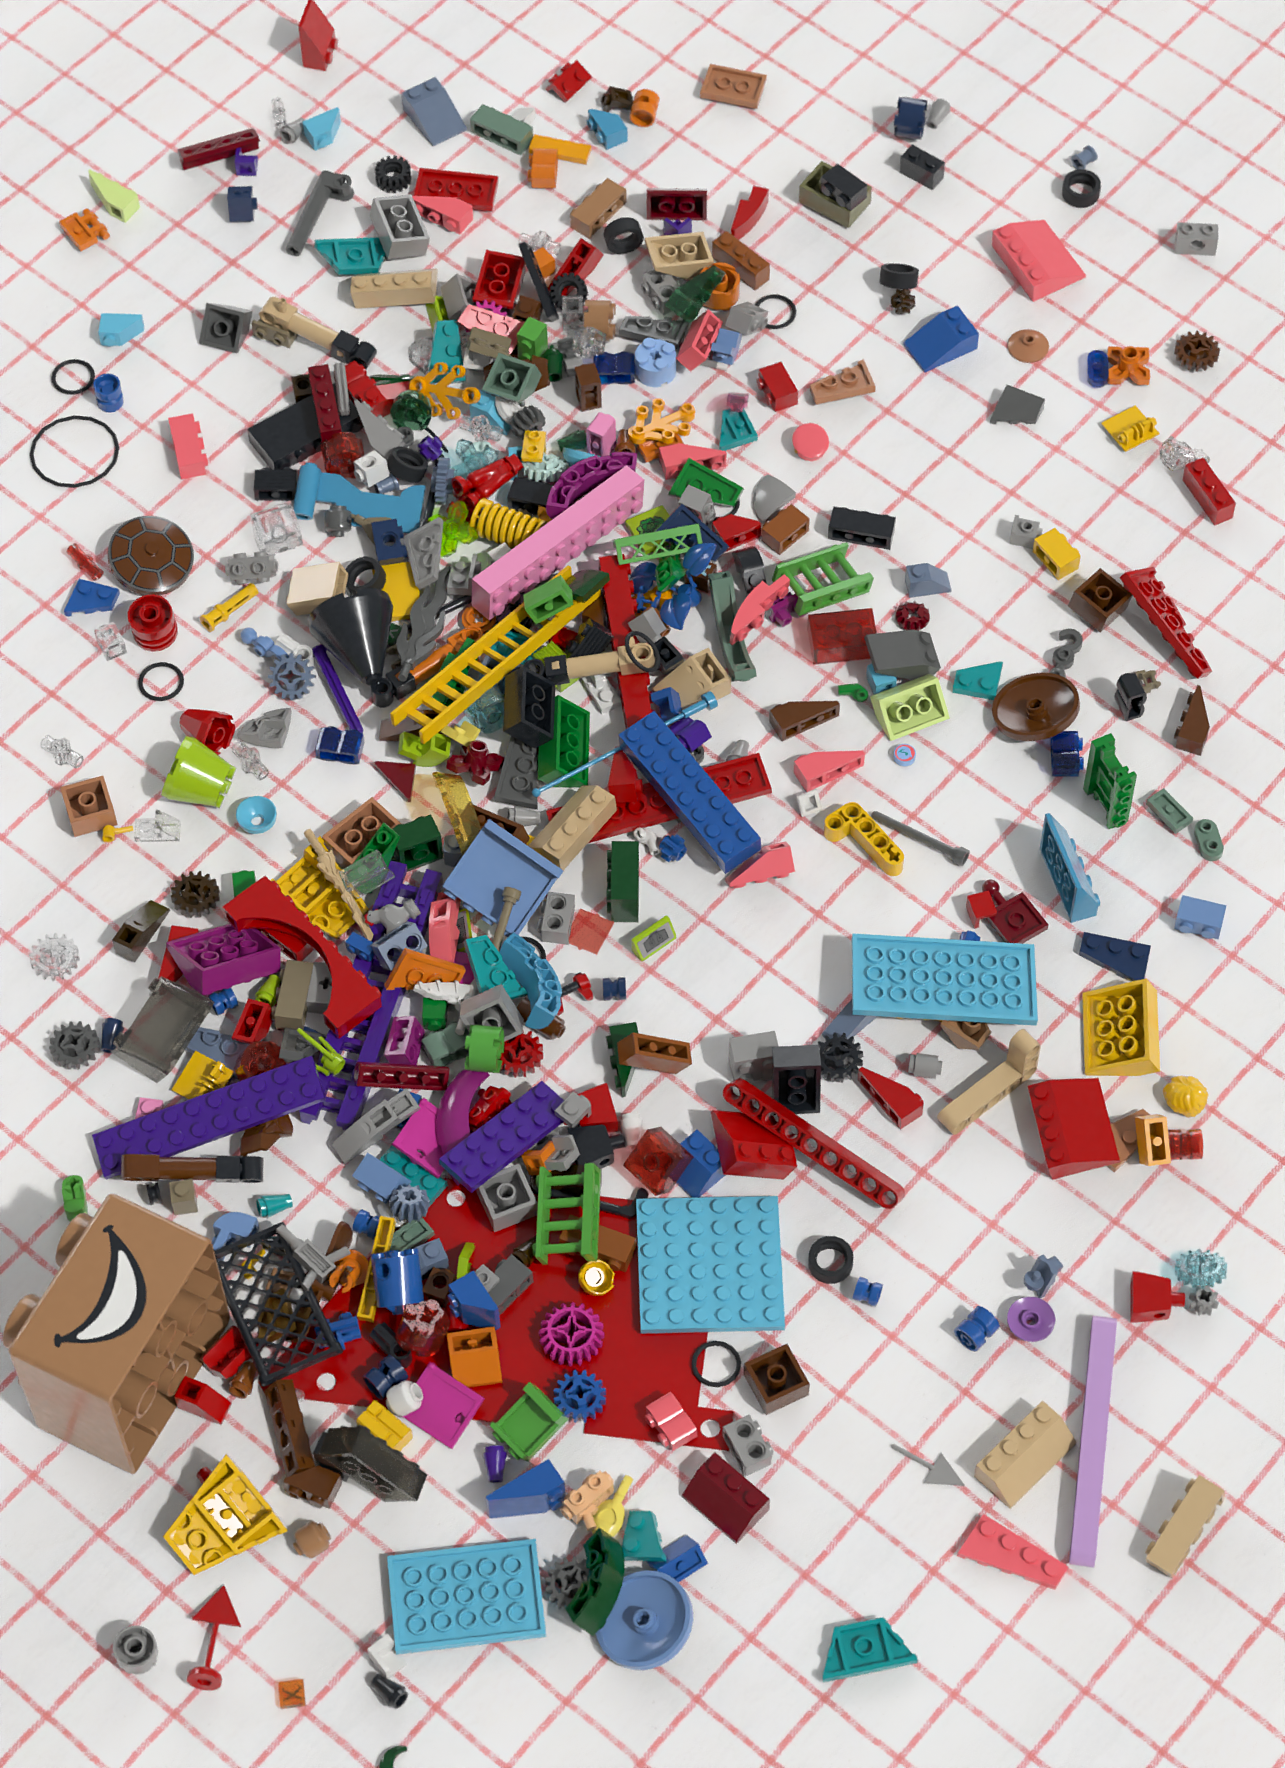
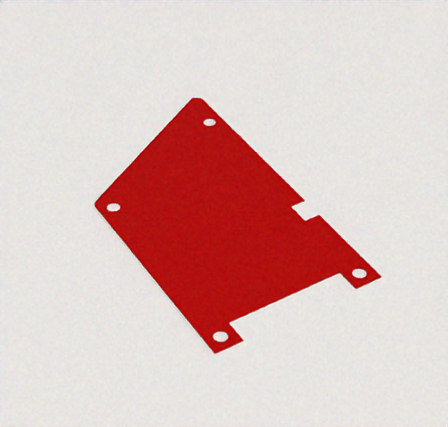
M442 1178L447 1181L448 1186L428 1208L426 1217H422L434 1231V1236L423 1244L438 1238L440 1239L448 1257L449 1270L456 1275V1280L459 1256L466 1242L474 1243L475 1249L469 1259V1263H472L470 1272H475L484 1264L495 1273L496 1266L501 1260L507 1259L513 1253L514 1248L533 1238L537 1233V1216L494 1232L476 1190L471 1193L462 1184L457 1186L454 1180L450 1178ZM455 1190L463 1192L465 1202L460 1206H451L447 1202V1196L450 1192ZM533 1193L538 1207V1194ZM600 1196V1201L619 1206H629L633 1202L630 1199ZM581 1206L551 1208L549 1222L566 1221L570 1214L579 1218L583 1217V1209ZM599 1210V1225L636 1238V1250L627 1271H613L615 1274L613 1280L614 1287L604 1295L592 1296L583 1291L578 1281L580 1268L588 1262L584 1257L567 1253L548 1254L547 1265H543L535 1258L530 1267H527L533 1272V1283L499 1316L501 1328L495 1330L502 1383L468 1387L485 1398L472 1420L497 1423L526 1393L523 1388L529 1382L536 1385L554 1403V1398L556 1397L554 1396V1389L558 1388L557 1381L561 1380L564 1382V1374L572 1377L574 1370L577 1371L578 1375H582L583 1370H586L588 1377L593 1373L595 1374V1382L602 1380L601 1388L606 1389V1395L604 1396L606 1397V1404L601 1405L602 1413L595 1411V1419H592L590 1416L587 1417L584 1434L661 1443L658 1438L660 1432L655 1427L651 1428L645 1419V1415H647L646 1406L671 1392L697 1429V1437L682 1446L729 1451L722 1437L723 1426L733 1422L734 1411L698 1407L701 1382L695 1377L691 1364L696 1350L704 1343H707L708 1332L641 1333L637 1217L628 1219ZM563 1230L549 1231L548 1244H559V1237ZM371 1255L367 1258V1260H368L369 1263H370ZM427 1279L422 1281L423 1288L427 1282ZM365 1282L352 1287L345 1293L342 1292L344 1287L342 1286L330 1302L327 1303L322 1311L330 1323L339 1321V1316L346 1312H350L353 1317H357ZM440 1283L437 1284L435 1287L441 1289L444 1288L446 1285ZM427 1302L413 1304L418 1306L438 1307ZM572 1302L575 1303L576 1308L583 1303L584 1311L591 1308L593 1315L598 1314L599 1322L603 1323V1329L601 1330L604 1332V1338L601 1339L603 1345L601 1348H597L598 1354L596 1356L590 1354L591 1360L589 1362L583 1358L581 1365H578L577 1361H573L570 1367L566 1360L560 1365L559 1358L552 1361L550 1359L551 1353L545 1354V1346L540 1345L541 1337L539 1336V1330L543 1329L541 1328V1322L546 1320L545 1315L547 1313L553 1314L552 1309L554 1307L561 1310L562 1303L566 1305V1308L570 1307ZM377 1307L374 1322L359 1320L357 1317L362 1338L345 1342V1350L341 1354L280 1380H293L297 1399L369 1407L376 1400L389 1410L386 1405L387 1397L383 1400L378 1399L367 1387L362 1376L371 1368H378V1363L387 1356L369 1338V1334L375 1326L383 1322L395 1332L397 1315H392V1312L386 1307ZM567 1321L562 1322L559 1326L566 1324ZM576 1321L578 1325L586 1326L584 1323ZM469 1325L468 1330L481 1329V1327ZM310 1326L306 1337L317 1339L315 1327ZM571 1327V1333L569 1335L570 1341H572V1336L574 1334L573 1327ZM395 1332L401 1339L408 1341L411 1345L413 1360L410 1366L404 1368L408 1374V1381L417 1383L429 1362L435 1363L439 1369L452 1377L447 1337ZM555 1340L556 1343L567 1348L565 1343ZM303 1341L298 1351L309 1354L315 1344ZM297 1342L292 1343L289 1348H295ZM580 1343L576 1347L582 1346L585 1343ZM318 1346L315 1351V1354L329 1349V1347L319 1349ZM706 1349L697 1358L696 1366L701 1376L703 1374ZM285 1351L277 1361L288 1363L292 1353ZM400 1351L396 1354V1356L402 1357L407 1353L404 1351ZM296 1356L292 1364H295L306 1358L302 1356ZM274 1365L269 1374L281 1370L283 1367ZM326 1373L333 1375L336 1379L335 1386L328 1391L321 1390L317 1386L318 1378ZM258 1381L263 1392L270 1386L267 1385L265 1387H262L260 1382ZM707 1420L716 1421L720 1426L719 1433L714 1437L703 1435L701 1432L703 1422Z

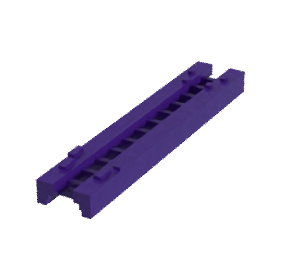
M390 861L372 911L379 910L387 904L403 907V904L396 903L398 896L415 900L414 903L421 914L416 919L409 918L408 921L415 923L421 935L425 938L429 926L431 902L437 901L438 893L442 890L443 875L441 872L426 869L419 888L405 885L403 881L407 873V864ZM382 924L369 925L374 934L372 938L373 943L386 934V928ZM411 936L406 940L407 947L412 945L413 939ZM393 948L388 951L387 955L394 956ZM356 955L352 966L356 971H362L367 978V982L371 986H376L382 994V1007L373 1013L372 1021L364 1020L350 1030L366 1035L365 1041L347 1037L348 1033L338 1039L330 1029L325 1039L340 1055L342 1051L359 1054L357 1061L343 1058L345 1059V1065L341 1072L352 1074L351 1080L334 1077L332 1073L326 1076L324 1073L317 1071L326 1101L301 1109L299 1113L302 1123L310 1124L312 1120L317 1121L320 1111L324 1110L338 1114L336 1124L346 1131L361 1118L371 1087L356 1086L354 1081L355 1065L357 1062H381L393 1019L397 1017L406 990L405 987H395L394 990H386L384 982L368 979L371 972L387 975L388 977L392 970L382 968L380 962L375 960L376 955L370 962L362 960ZM320 1053L319 1059L316 1064L322 1067L323 1064L321 1063V1059L324 1056L323 1053ZM328 1090L343 1093L345 1097L343 1100L327 1097L326 1094Z

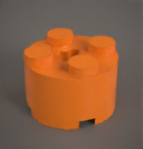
M723 262L713 263V266L708 268L706 266L700 272L699 298L701 304L705 307L729 311L737 303L740 296V275L730 264Z

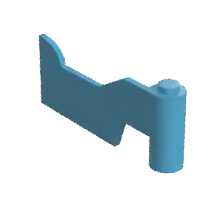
M305 463V465L300 466L292 516L300 520H312L316 501L334 503L336 506H346V509L351 511L352 514H359L365 519L371 517L397 519V524L402 526L403 533L409 534L417 529V525L420 522L426 486L415 485L408 487L400 496L362 492L341 475L324 473L317 468L316 464ZM352 518V526L363 528L360 524L354 522Z

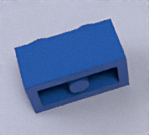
M352 932L345 941L347 951L358 955L362 960L370 962L375 956L370 947L373 942L361 935Z

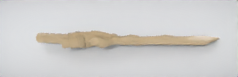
M307 829L304 835L319 856L317 857L319 862L317 867L324 873V877L334 884V888L339 889L342 894L341 898L348 904L353 913V920L360 926L364 937L372 942L374 934L369 925L365 923L362 912L345 884L347 876H344L341 871L335 868L336 860L333 851L325 852L313 831Z

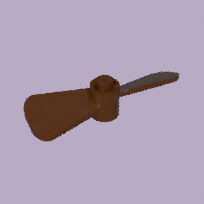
M341 1221L337 1225L325 1256L344 1246L349 1249L353 1239V1231L348 1223ZM330 1277L322 1284L315 1279L311 1287L318 1302H320L321 1298L330 1302L340 1280L332 1288L329 1283ZM299 1308L296 1317L308 1319L312 1314L311 1308ZM295 1321L296 1330L292 1332L301 1334L306 1324ZM287 1336L285 1339L289 1343H295L299 1340L292 1336Z

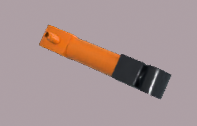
M470 625L447 638V644L436 649L427 659L418 664L414 670H410L406 681L398 679L402 668L401 665L386 673V678H381L377 684L371 686L374 705L380 708L388 707L393 703L394 696L397 700H400L415 691L417 684L440 671L449 652L455 655L458 653L467 637L475 642L483 636L481 628Z

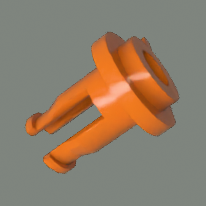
M349 1249L351 1254L333 1263L336 1265V1269L329 1279L332 1288L340 1280L339 1284L344 1286L342 1292L345 1293L352 1287L365 1282L369 1262L359 1251ZM347 1266L353 1268L351 1272L346 1268Z

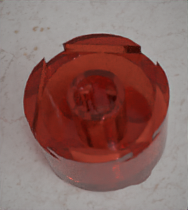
M340 432L333 434L332 439L328 441L325 439L321 444V453L326 473L339 474L344 478L350 477L355 479L354 461L365 456L362 439L360 437L359 439L356 438V435L350 432Z
M260 1040L251 1043L237 1058L234 1071L238 1080L242 1081L286 1065V1061L283 1058H279L281 1047L271 1041Z
M435 1300L407 1304L397 1327L396 1340L405 1351L408 1352L410 1349L416 1352L417 1356L428 1357L435 1355L443 1345L450 1326L449 1317Z

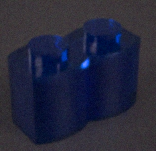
M623 351L616 354L608 352L593 354V363L596 365L601 385L635 383L634 353Z
M334 726L320 728L315 747L316 758L331 762L339 761L345 764H359L365 743L364 734L355 729L342 731Z
M1063 731L1050 738L1052 777H1078L1079 771L1083 770L1084 757H1080L1079 751L1083 750V738H1079L1078 731Z

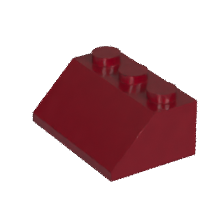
M647 188V220H665L666 218L669 220H686L690 218L691 220L707 221V189Z
M716 1452L701 1465L682 1494L683 1499L736 1544L770 1509V1498Z

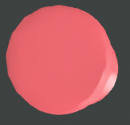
M815 423L802 424L793 433L794 451L800 458L806 461H816L822 458L829 447V438L826 431Z

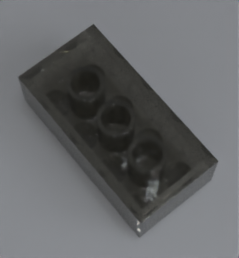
M362 1425L329 1428L318 1454L384 1502L418 1501L428 1475L419 1469L420 1466L417 1463L408 1461L403 1457L402 1452L390 1448L384 1439L375 1437L370 1433L369 1428Z

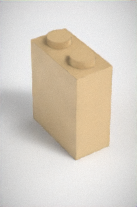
M340 562L293 569L289 594L286 598L287 606L296 616L311 614L318 605L327 599L341 593L345 595L348 579L347 571Z

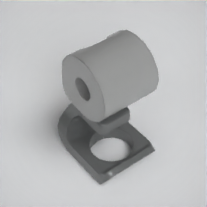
M576 336L558 340L557 347L563 355V366L567 377L575 376L574 367L583 364L581 356H576Z

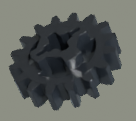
M834 1032L833 1038L830 1039L826 1035L824 1043L818 1041L821 1072L824 1079L831 1076V1082L839 1078L840 1082L843 1083L846 1076L848 1079H852V1072L858 1074L859 1068L857 1066H863V1060L860 1058L864 1056L863 1051L860 1050V1043L854 1044L853 1036L846 1039V1033L838 1037L837 1033ZM840 1055L841 1059L836 1060V1056Z

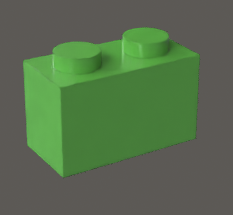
M528 317L517 333L519 360L530 359L532 355L538 357L544 355L548 349L547 324Z
M561 575L524 594L525 610L535 624L573 605L572 590Z

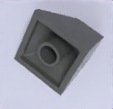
M206 303L199 343L238 353L249 332L253 311L235 306Z

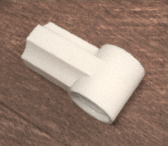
M286 634L280 635L276 639L274 645L281 647L288 655L294 653L295 658H297L301 654L302 661L310 660L307 664L308 667L314 666L313 652L309 646L300 645ZM296 663L297 668L302 673H305L304 668L300 664Z

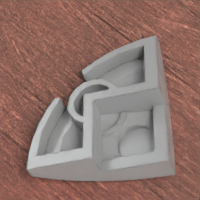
M767 474L758 483L754 492L755 502L753 505L758 519L765 524L776 517L780 508L796 497V492L781 480Z
M291 708L266 712L263 717L256 720V723L254 719L250 720L238 732V738L259 746L282 748L290 726Z

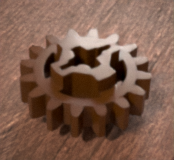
M1196 330L1195 334L1189 331L1187 337L1181 335L1180 340L1176 341L1174 350L1176 361H1181L1180 366L1187 365V370L1193 367L1196 372L1199 371V368L1206 371L1207 366L1212 368L1214 362L1218 361L1220 353L1218 341L1213 342L1214 336L1206 337L1207 332L1200 335L1198 330Z

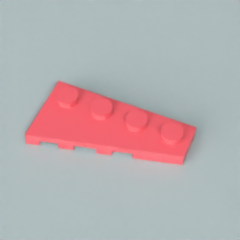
M983 1514L957 1553V1557L969 1558L977 1561L978 1564L1001 1569V1572L1022 1576L1025 1580L1054 1590L1069 1568L1066 1564Z

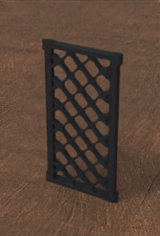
M284 1222L275 1224L272 1227L214 1251L227 1305L259 1374L258 1380L262 1387L343 1352L340 1342L336 1341L312 1287L305 1291L301 1286L306 1274L301 1264L293 1257L294 1251L290 1244L276 1232L280 1225L283 1224L286 1227ZM277 1234V1237L274 1239L273 1242L269 1243L263 1241L264 1239ZM254 1244L250 1252L240 1250ZM258 1245L270 1247L265 1257L254 1254ZM275 1249L284 1250L286 1254L280 1262L269 1259ZM232 1253L228 1261H218L219 1258ZM237 1254L248 1257L244 1266L232 1264ZM252 1259L263 1261L259 1271L247 1268ZM267 1264L279 1266L274 1276L263 1273ZM230 1268L241 1271L238 1279L235 1281L226 1279L225 1274ZM284 1268L293 1269L295 1275L289 1281L278 1278L281 1270ZM245 1273L257 1276L253 1285L241 1283ZM261 1278L272 1280L268 1290L256 1288ZM276 1283L288 1286L283 1295L272 1293ZM240 1287L250 1290L245 1300L235 1299L234 1293ZM291 1288L302 1289L304 1294L299 1300L287 1297ZM255 1292L266 1295L260 1305L249 1302L252 1294ZM270 1297L281 1300L278 1308L275 1310L265 1307ZM285 1302L297 1305L293 1314L289 1315L280 1312ZM247 1307L259 1310L254 1319H244L242 1313ZM301 1307H310L312 1310V1314L306 1320L296 1317ZM262 1312L274 1314L270 1324L258 1322ZM280 1316L290 1319L285 1329L274 1327L276 1319ZM297 1321L306 1324L301 1334L289 1331L293 1322ZM256 1326L268 1329L264 1338L253 1339L251 1332ZM310 1326L320 1328L322 1333L319 1334L317 1339L305 1336ZM276 1331L283 1334L278 1344L267 1341L270 1332ZM287 1336L299 1339L295 1348L291 1349L282 1346ZM303 1341L315 1344L311 1353L306 1354L298 1351ZM264 1346L276 1348L272 1358L261 1357L260 1351H262ZM318 1346L329 1347V1349L315 1354ZM280 1351L292 1353L288 1363L276 1361ZM296 1356H302L306 1358L302 1361L292 1364ZM274 1365L283 1367V1369L269 1374Z

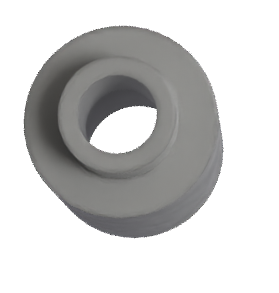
M911 1054L908 1073H914V1076L936 1079V1074L941 1075L943 1061H938L939 1056Z

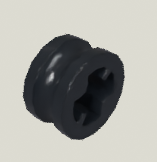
M158 1182L154 1186L146 1185L150 1205H154V1202L162 1203Z

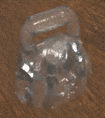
M1170 436L1163 442L1162 448L1159 451L1160 460L1170 471L1183 470L1186 464L1203 457L1207 463L1210 462V458L1204 450L1191 448L1186 442H1181L1173 436Z

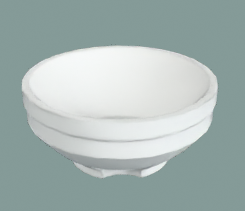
M499 396L495 397V404L499 415L509 424L513 419V415L518 413V410L521 411L525 406L528 407L526 399L519 403V406L517 402Z

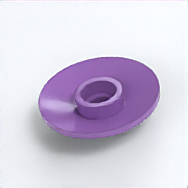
M1023 1297L1015 1301L1009 1308L1007 1323L1011 1332L1019 1339L1027 1342H1037L1047 1338L1052 1333L1055 1326V1314L1052 1307L1046 1301L1037 1297ZM1032 1320L1035 1324L1028 1325L1026 1322Z

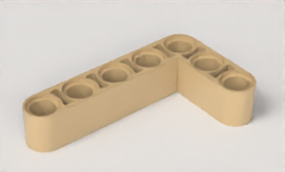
M1025 1029L1018 1031L1009 1042L1007 1060L945 1106L939 1112L937 1119L953 1135L958 1134L1035 1073L1041 1045Z

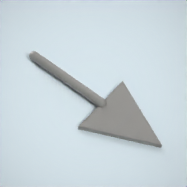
M896 1444L891 1445L894 1450L931 1469L924 1483L965 1486L942 1453L935 1464L932 1465Z

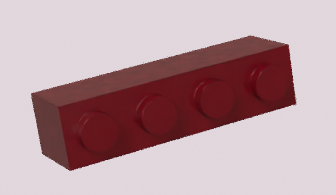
M329 365L308 367L322 447L343 445L342 429Z

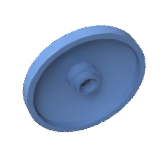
M639 1571L625 1576L620 1594L606 1620L605 1626L596 1633L599 1645L610 1659L624 1668L648 1670L667 1663L679 1653L691 1633L693 1607L689 1595L674 1578L662 1572Z

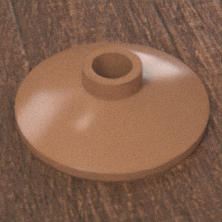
M1023 329L1015 332L1009 338L1008 350L1016 360L1024 363H1034L1042 360L1047 355L1049 342L1042 333L1032 329Z

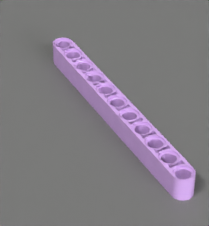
M1092 1316L1069 1564L1093 1568L1095 1566L1117 1318Z

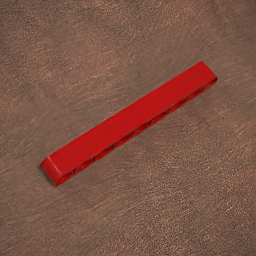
M737 1078L724 1087L723 1097L729 1104L880 1206L891 1209L904 1199L905 1191L899 1183L746 1080ZM733 1086L739 1090V1096L734 1093ZM752 1099L758 1102L759 1109L753 1106ZM771 1112L778 1116V1122L772 1119ZM790 1126H794L797 1129V1135L791 1131ZM810 1139L816 1141L817 1148L811 1145ZM829 1152H833L836 1155V1161L830 1158ZM848 1165H852L856 1169V1174L849 1170ZM868 1178L875 1181L876 1187L869 1184ZM887 1191L895 1195V1200L888 1197Z

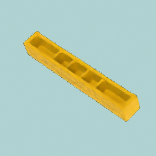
M380 1216L372 1254L390 1251L396 1226L394 1218ZM370 1258L357 1317L359 1320L374 1322L377 1304Z

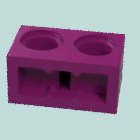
M415 1016L394 1017L384 1053L389 1063L417 1065L425 1030Z

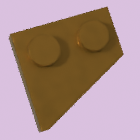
M283 1287L274 1293L283 1295L286 1289ZM270 1297L265 1307L275 1310L278 1308L281 1300ZM285 1302L280 1312L289 1315L293 1314L291 1303ZM262 1312L258 1322L270 1324L274 1314ZM280 1316L276 1319L274 1327L285 1329L290 1319ZM295 1322L292 1323L290 1332L296 1330ZM258 1326L260 1328L258 1338L262 1339L268 1329ZM272 1331L267 1341L274 1342L280 1339L283 1334Z

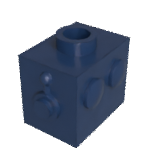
M252 186L228 187L227 202L230 222L254 221V213L258 209L257 197H253Z

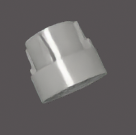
M130 1626L123 1629L116 1636L113 1643V1652L119 1666L129 1675L131 1673L143 1674L148 1672L153 1665L156 1666L158 1646L150 1630L142 1626ZM135 1647H142L140 1652L136 1654L129 1652Z

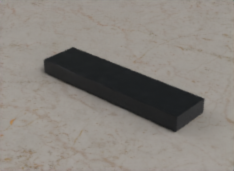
M522 242L518 246L547 318L554 322L559 319V315L532 247L528 243Z

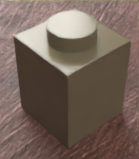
M193 1179L169 1182L174 1215L198 1212Z

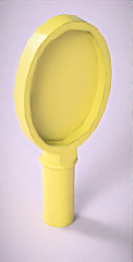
M625 1475L616 1493H614L613 1499L605 1500L597 1507L598 1511L593 1515L597 1528L591 1531L592 1534L599 1527L612 1537L621 1530L625 1519L622 1501L625 1499V1495L633 1482L632 1477Z

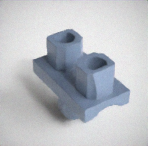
M1044 1254L1039 1256L1031 1271L1027 1272L1024 1276L1023 1282L1028 1290L1036 1291L1040 1299L1043 1298L1050 1286L1054 1284L1058 1272L1063 1268V1264L1056 1256L1049 1259Z

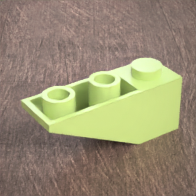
M89 170L91 186L109 215L126 223L140 208L138 194L121 186L116 181L109 180L101 173Z

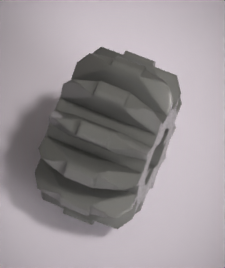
M533 405L525 406L521 411L518 410L516 415H513V419L510 421V428L515 436L524 441L525 430L542 431V427L546 424V418L537 407Z

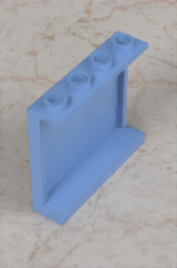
M488 819L442 887L445 888L444 894L453 900L458 897L464 901L463 907L472 913L475 910L483 915L481 919L491 926L494 923L498 925L504 905L502 897L504 887H511L521 891L519 901L512 907L504 933L506 937H509L513 932L517 935L520 934L553 884L564 871Z

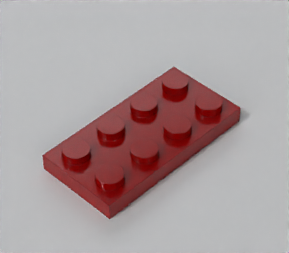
M420 168L413 196L453 197L472 205L473 210L493 211L499 176Z

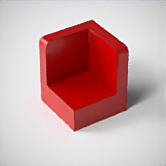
M989 890L967 896L966 909L974 929L979 928L980 919L996 916L997 910Z

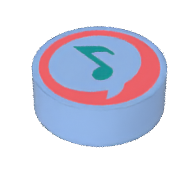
M900 744L895 748L894 761L898 765L910 766L914 763L916 751L913 746Z

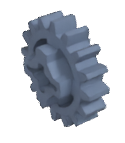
M440 457L438 466L433 467L431 492L435 493L436 503L446 504L448 494H453L451 480L454 478L455 469H451L450 458Z
M290 653L289 658L285 654L281 655L282 661L275 659L276 667L269 668L273 671V675H268V678L274 681L270 684V687L276 686L277 688L274 693L282 692L283 699L289 695L290 700H294L295 695L299 699L303 698L302 692L309 694L308 686H315L311 679L316 678V675L311 674V671L315 669L314 666L308 667L307 665L310 660L302 661L301 654L295 658L294 653ZM296 663L300 664L304 668L305 673H302L297 668ZM286 664V669L279 673L280 668ZM293 672V674L301 675V678L293 679L292 683L291 679L284 678L283 676ZM282 680L287 685L288 690L284 689L279 681ZM302 680H305L304 685L299 690H297L298 684Z

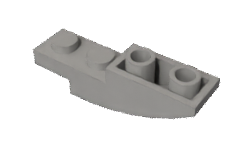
M406 1088L389 1101L385 1099L367 1112L340 1135L332 1146L344 1164H346L384 1138L383 1134L421 1108Z

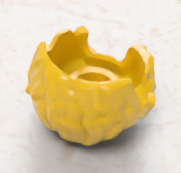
M1192 1076L1172 1077L1171 1082L1163 1088V1095L1167 1105L1174 1112L1183 1114L1188 1118L1195 1117L1201 1113L1207 1104L1208 1098L1207 1088L1197 1078Z

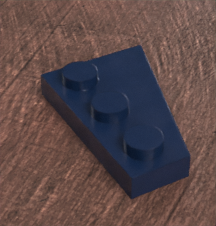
M681 504L656 531L699 524L702 543L716 544V549L710 562L715 563L728 550L729 546L688 508ZM688 534L683 543L688 547L697 545L696 534ZM677 536L676 538L680 540L682 536ZM667 538L665 540V542L670 543L674 546L678 544V542H676L672 538Z
M1084 932L1079 956L1102 968L1107 967L1115 971L1117 976L1123 979L1126 977L1132 981H1137L1145 978L1151 945Z

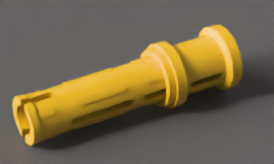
M249 583L222 605L216 604L208 614L201 615L199 619L202 626L209 632L214 631L218 624L228 620L231 613L259 594L256 586Z

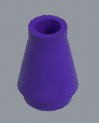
M492 1445L485 1447L483 1458L489 1483L503 1482L507 1456L504 1446Z

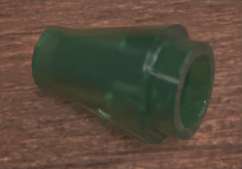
M578 429L557 440L560 451L563 452L564 447L574 450L585 449L587 447L585 430L580 431Z

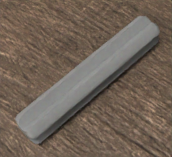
M343 362L335 363L334 373L339 414L341 416L349 415L350 407L345 364Z

